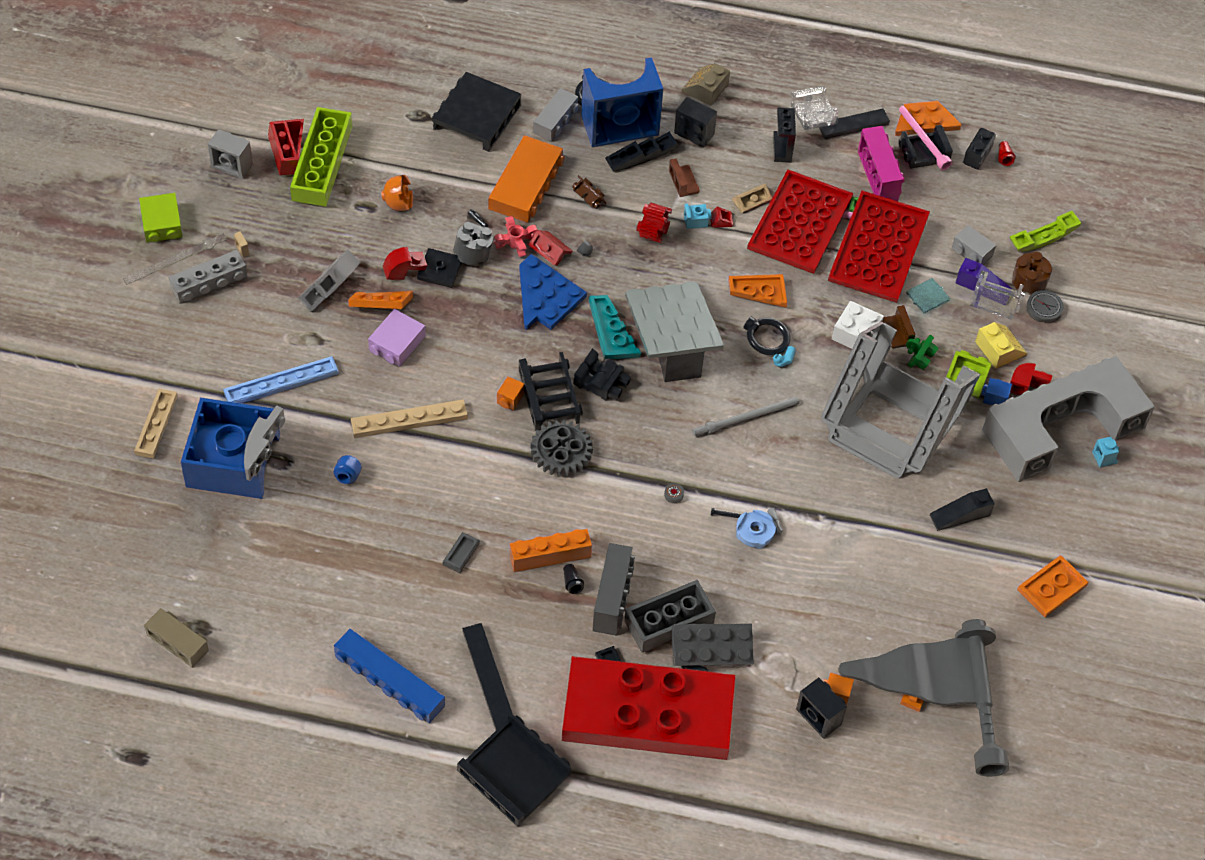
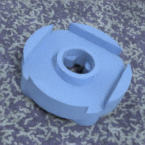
M753 510V512L743 513L738 518L736 537L747 546L762 549L773 540L776 527L768 513L761 510ZM759 526L760 531H753L751 527Z

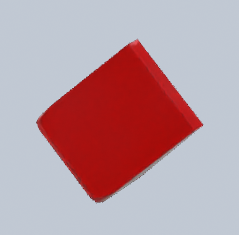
M717 206L711 212V227H732V212Z

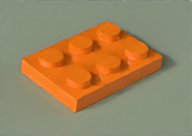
M1060 555L1019 585L1017 590L1046 617L1084 589L1089 582Z

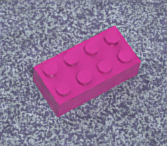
M883 126L862 129L858 155L873 194L898 201L899 196L902 194L901 187L902 183H904V174L899 170V162L894 157V149L889 144L887 132L885 133Z

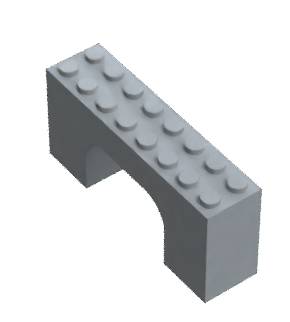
M1115 356L1110 359L1105 358L1098 364H1091L1081 371H1074L1064 378H1057L1052 383L1043 384L1035 390L1026 391L1016 398L1011 397L999 405H992L988 409L982 431L1016 480L1020 482L1048 470L1052 466L1058 446L1043 426L1071 414L1085 412L1095 416L1112 439L1116 441L1146 428L1155 406L1119 358Z

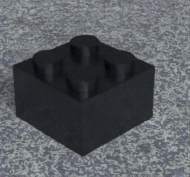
M686 97L676 109L674 133L704 148L715 134L717 111Z
M818 677L800 691L796 710L824 739L842 725L847 706L845 701L832 691L830 685Z

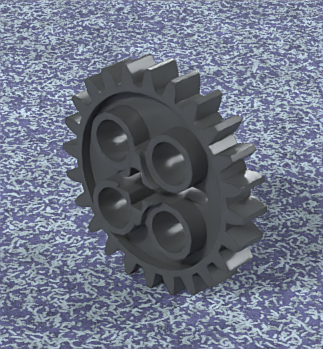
M555 420V425L548 422L547 428L541 425V431L536 430V436H532L530 445L531 456H533V462H537L538 468L543 466V472L549 469L550 475L557 472L558 477L564 472L567 477L570 471L575 475L576 469L582 471L583 465L588 466V460H591V455L593 454V441L590 440V434H586V429L580 430V424L574 427L573 421L566 424V421L563 420L562 424H559Z

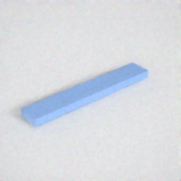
M333 356L223 390L228 402L243 404L338 375L339 372Z

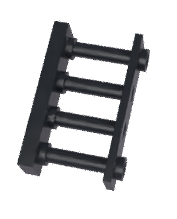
M559 352V362L538 366L528 365L526 358L519 359V374L522 383H524V392L535 431H541V425L546 420L574 415L576 424H579L580 416L583 415L582 406L577 403L569 375L568 358L565 359L563 352ZM561 369L563 376L538 382L531 378L536 373ZM564 384L567 390L566 393L544 397L536 396L535 393L537 389ZM564 400L570 401L571 408L545 413L540 411L542 404Z

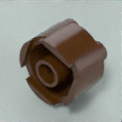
M1037 251L1020 256L1016 261L1012 274L1013 286L1019 292H1028L1029 295L1036 291L1045 290L1052 273L1050 262L1042 253Z

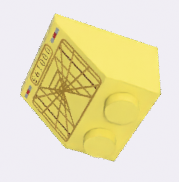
M993 322L979 329L975 342L995 369L1027 355V352L1007 326Z

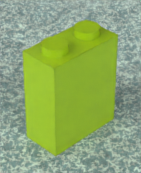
M175 192L139 198L146 243L183 237Z

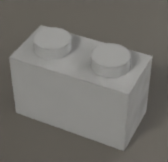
M967 225L954 237L952 248L965 258L984 265L993 257L996 244Z

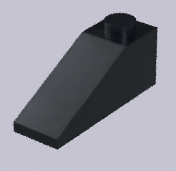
M985 488L968 493L930 513V517L936 530L940 531L991 516L995 503L988 489Z

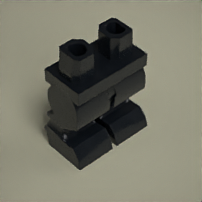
M592 348L584 362L581 363L574 373L573 384L579 389L590 390L605 401L608 397L618 401L623 389L617 387V384L626 388L631 381V376L624 372V366L618 365L611 359L600 362L598 359L599 354Z

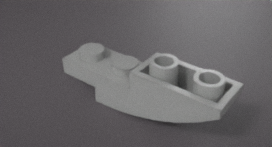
M347 249L298 299L309 311H312L354 271L360 263L359 260Z
M277 405L267 419L261 417L257 419L249 434L244 454L246 479L249 481L254 475L259 473L262 463L269 459L271 455L270 442L274 439L278 428H281L285 423L284 410Z

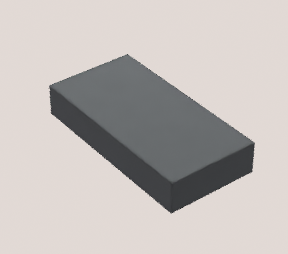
M462 532L443 560V566L461 573L480 544V540Z

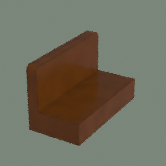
M904 305L897 306L895 315L883 317V323L897 330L891 342L892 349L906 347L909 339H915L916 334Z

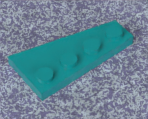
M608 295L590 296L588 301L604 360L640 358L641 352L639 348L635 347L632 336L628 335L625 329L626 326L617 316L618 312Z

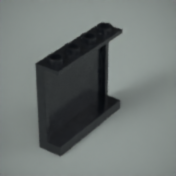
M465 72L458 79L455 88L450 90L447 99L442 101L440 109L434 112L432 116L433 130H436L441 125L483 142V150L490 152L520 108L521 93Z
M511 712L508 714V719L466 760L462 758L457 763V771L517 827L570 776L571 772L570 763L564 757L560 758L550 744L542 742L536 731L533 729L529 730L525 726L524 721L519 716H514Z

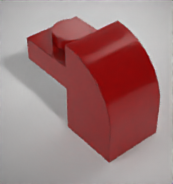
M408 247L393 250L387 255L383 263L387 280H404L408 270H425L427 267L423 252H409Z
M1035 363L1021 364L1014 370L1010 382L1012 384L1010 393L1020 396L1028 391L1029 386L1038 388L1043 384L1047 385L1051 382L1053 375L1035 370Z

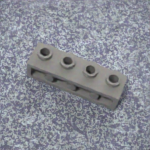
M235 250L168 278L170 288L180 304L215 289L225 287L235 281H240L248 276L246 265L238 251Z

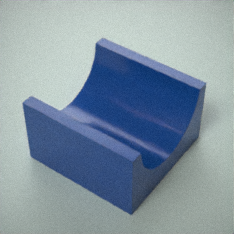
M200 397L180 462L186 488L263 499L266 460L262 463L259 473L254 475L249 481L246 479L244 454L249 434L259 417L267 419L274 408ZM280 428L275 433L273 439L275 441H279Z

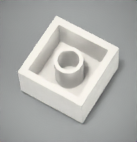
M850 301L834 326L832 340L852 349L859 333L880 321L882 322L884 316Z

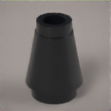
M567 564L563 567L565 589L570 594H578L584 589V580L573 564Z

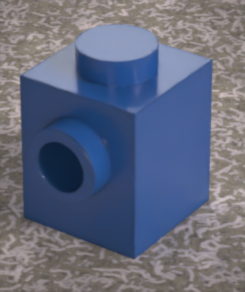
M990 378L988 385L984 384L981 395L985 396L983 403L999 405L1009 398L1012 384Z

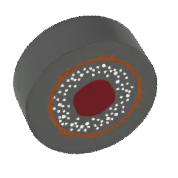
M671 483L666 486L664 497L668 502L678 503L683 499L684 489L681 485Z

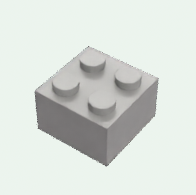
M218 129L208 142L211 167L243 179L253 165L250 141Z

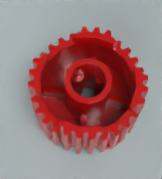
M652 202L645 204L642 210V214H644L643 220L638 222L636 231L639 232L640 237L662 243L663 239L661 237L663 233L667 234L671 221H669L668 217L669 214H672V209Z

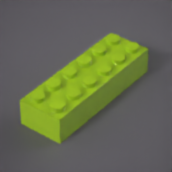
M317 107L290 185L291 201L327 207L353 127L351 112Z

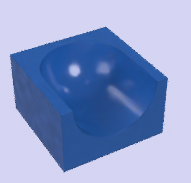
M652 57L645 58V68L642 76L627 84L604 82L594 75L591 68L583 69L581 117L591 147L659 136L663 86Z

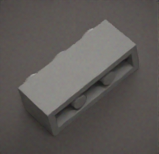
M560 88L534 120L533 133L548 141H552L555 136L557 137L562 127L569 123L570 117L577 113L579 109L578 96Z

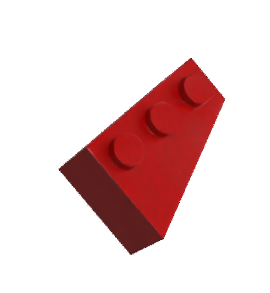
M304 119L269 122L268 139L280 176L295 174L300 157Z

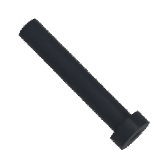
M711 508L710 513L711 516L720 515L739 518L742 515L715 510V508Z

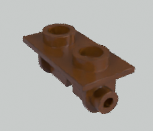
M579 175L577 176L580 181L572 185L574 192L581 198L588 194L584 201L592 208L598 209L601 206V202L605 205L607 204L603 198L605 195L598 188L594 190L592 188L593 184L587 178L583 180Z

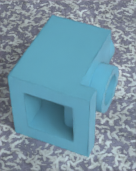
M706 204L684 205L683 215L686 229L708 227V220L711 219V210L706 208Z
M1112 437L1098 439L1092 453L1099 467L1117 464L1118 460L1116 457L1119 453V448L1116 441Z

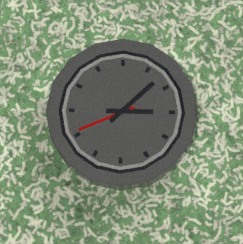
M1040 290L1029 296L1026 308L1028 314L1034 320L1051 323L1061 317L1064 306L1058 295L1047 290Z

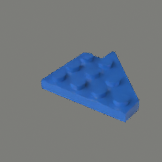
M532 254L519 264L524 328L526 330L536 321L552 330L587 297L586 291Z

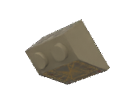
M716 63L700 67L682 88V92L711 106L729 85L730 70Z

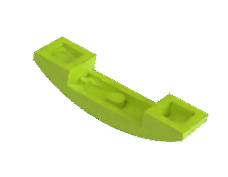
M1072 210L1057 216L1055 222L1028 233L1026 230L1010 236L1009 239L1018 251H1030L1056 242L1076 230L1082 223Z

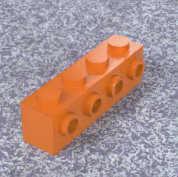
M576 529L572 532L555 533L552 536H539L531 540H518L510 543V559L514 572L591 558L592 543L588 529Z

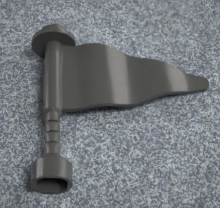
M971 619L962 623V629L956 632L955 638L933 643L907 644L877 657L840 663L838 667L840 676L860 680L885 691L911 695L937 705L976 704V708L979 710L983 746L974 754L976 773L980 776L993 777L1009 771L1008 753L995 743L991 712L993 704L985 646L995 641L996 632L993 628L986 626L984 620Z

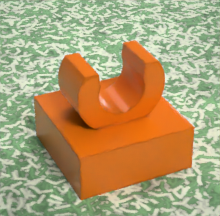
M904 694L900 704L920 712L924 700Z

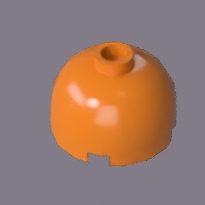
M398 175L387 180L384 190L381 192L383 201H386V204L392 210L406 211L410 210L409 208L413 206V192L408 189V185H411L406 175Z

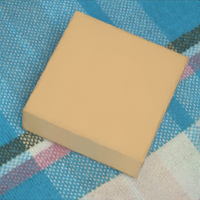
M234 233L235 245L243 258L249 256L248 244L242 233Z

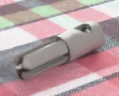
M775 508L768 509L767 512L773 519L777 534L782 533L783 529Z

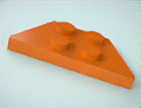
M939 101L904 104V107L925 133H933L936 125H942L944 131L961 129V123ZM901 114L895 136H900L904 131H906L907 135L917 134Z

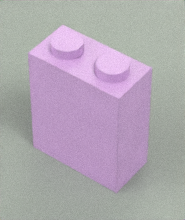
M394 309L368 338L369 350L374 355L383 357L390 364L400 367L426 337L425 325Z

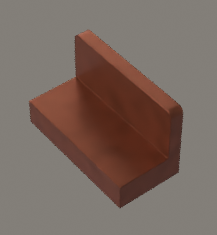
M677 158L670 159L669 173L679 197L698 194L700 189L690 166H680Z

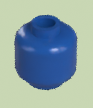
M345 455L338 459L333 473L340 483L351 484L357 480L362 466L357 458Z

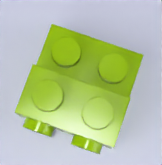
M956 351L946 378L955 382L963 366L979 373L980 377L971 397L979 399L992 363L984 357H973L967 351Z

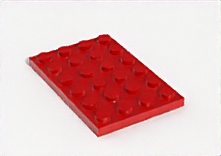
M787 169L754 231L747 249L814 274L851 202L853 193Z
M861 190L828 276V281L897 303L930 211Z

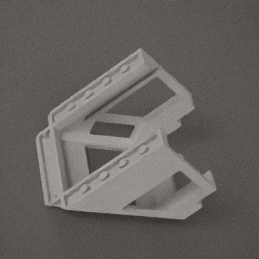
M880 321L859 333L821 418L828 425L830 431L828 438L831 443L894 478H899L904 473L911 471L917 473L923 469L967 406L980 374L963 366L956 381L945 378L938 391L885 362L897 330ZM863 376L865 385L854 398L852 403L849 404L861 380V377ZM871 393L924 421L912 445L901 441L855 415Z

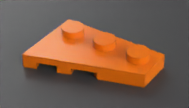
M783 274L729 276L730 295L787 308Z
M413 291L356 292L348 299L349 307L403 309L413 298Z

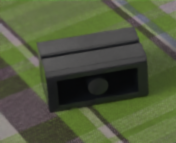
M980 128L965 152L963 163L979 170L993 147L996 134L987 129Z

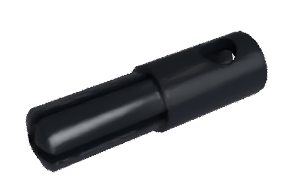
M473 209L468 211V215L482 227L488 228L489 224Z

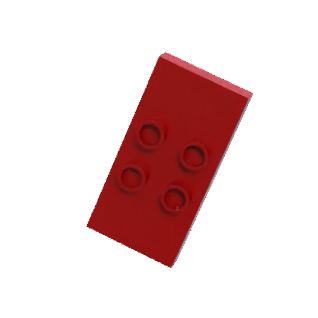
M572 656L562 727V741L727 760L730 747L736 675Z

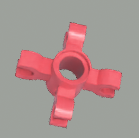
M512 216L505 218L508 234H497L494 236L496 249L508 244L511 248L517 249L519 257L526 256L525 250L527 248L524 240L533 238L537 231L536 225L523 229L522 226L515 225Z

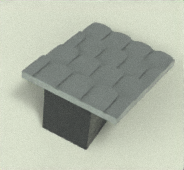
M685 282L680 285L669 284L664 287L652 286L646 289L625 291L627 303L649 359L659 358L664 382L701 378L705 351L723 349L724 344L698 283Z

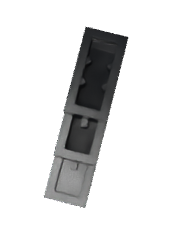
M669 131L656 139L652 136L639 144L634 141L605 157L612 171L615 172L658 158L678 148V144Z

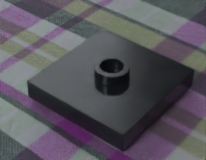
M428 248L425 255L427 267L425 270H419L417 280L452 288L462 262L458 260L457 255Z

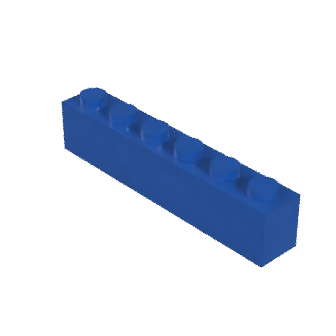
M349 629L334 644L337 660L350 665L356 674L365 676L371 685L380 687L386 696L398 700V703L403 708H409L419 720H425L430 724L445 707V696L352 629Z

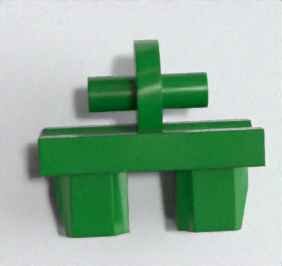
M928 335L926 340H923L921 343H919L921 341L919 338L907 341V352L909 354L914 353L907 363L910 368L916 365L924 370L931 360L924 356V353L932 357L939 349L932 343L934 339L932 335Z

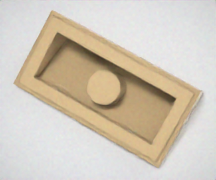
M765 183L735 196L732 200L741 213H744L771 201L772 196Z

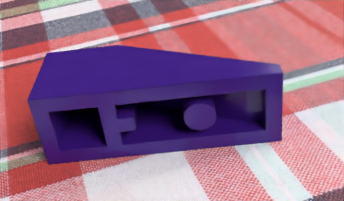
M968 258L964 259L955 284L1004 304L1007 303L1013 291L1009 285L983 264Z

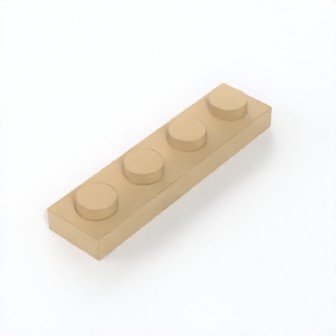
M158 388L135 447V455L154 459L178 397L177 392Z

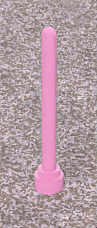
M901 106L899 112L936 157L937 166L942 171L947 170L952 165V160L949 156L942 155L908 110Z

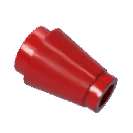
M1002 141L999 143L998 161L1003 166H1010L1014 163L1016 155L1009 143Z

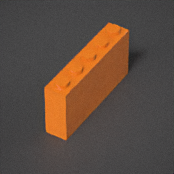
M524 135L488 198V209L528 223L530 218L535 216L538 204L542 203L545 191L548 192L550 189L552 178H556L558 167L564 163L563 148Z

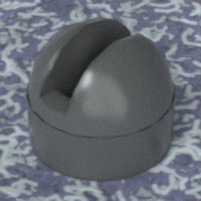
M587 240L577 249V252L582 256H589L593 251L592 245Z

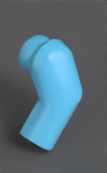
M788 346L785 355H774V365L782 367L791 364L796 349Z

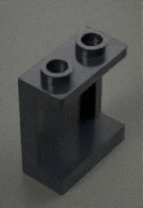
M778 107V131H773L774 162L791 163L796 138L795 108Z
M936 125L934 132L928 133L927 136L942 155L949 156L951 159L953 150L943 126ZM906 131L902 132L898 144L899 148L904 152V160L908 162L910 169L937 164L936 157L918 135L908 137Z

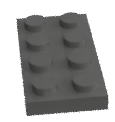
M752 623L673 624V666L754 664Z

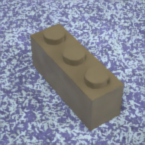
M160 608L144 624L147 636L192 668L209 651L206 637L201 633L196 634L187 623L178 621L176 616L170 611L166 612Z

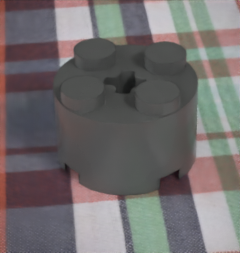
M471 222L464 223L457 231L453 248L454 255L456 253L458 260L468 265H478V262H486L489 258L493 242L491 229Z

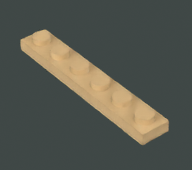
M463 399L351 418L354 438L465 420L467 419V411Z

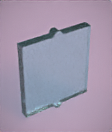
M933 278L906 291L913 304L917 305L923 314L950 301V298L943 291V287H940Z

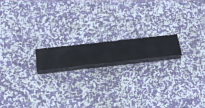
M478 623L462 628V632L496 731L508 719V714L512 713L483 625Z

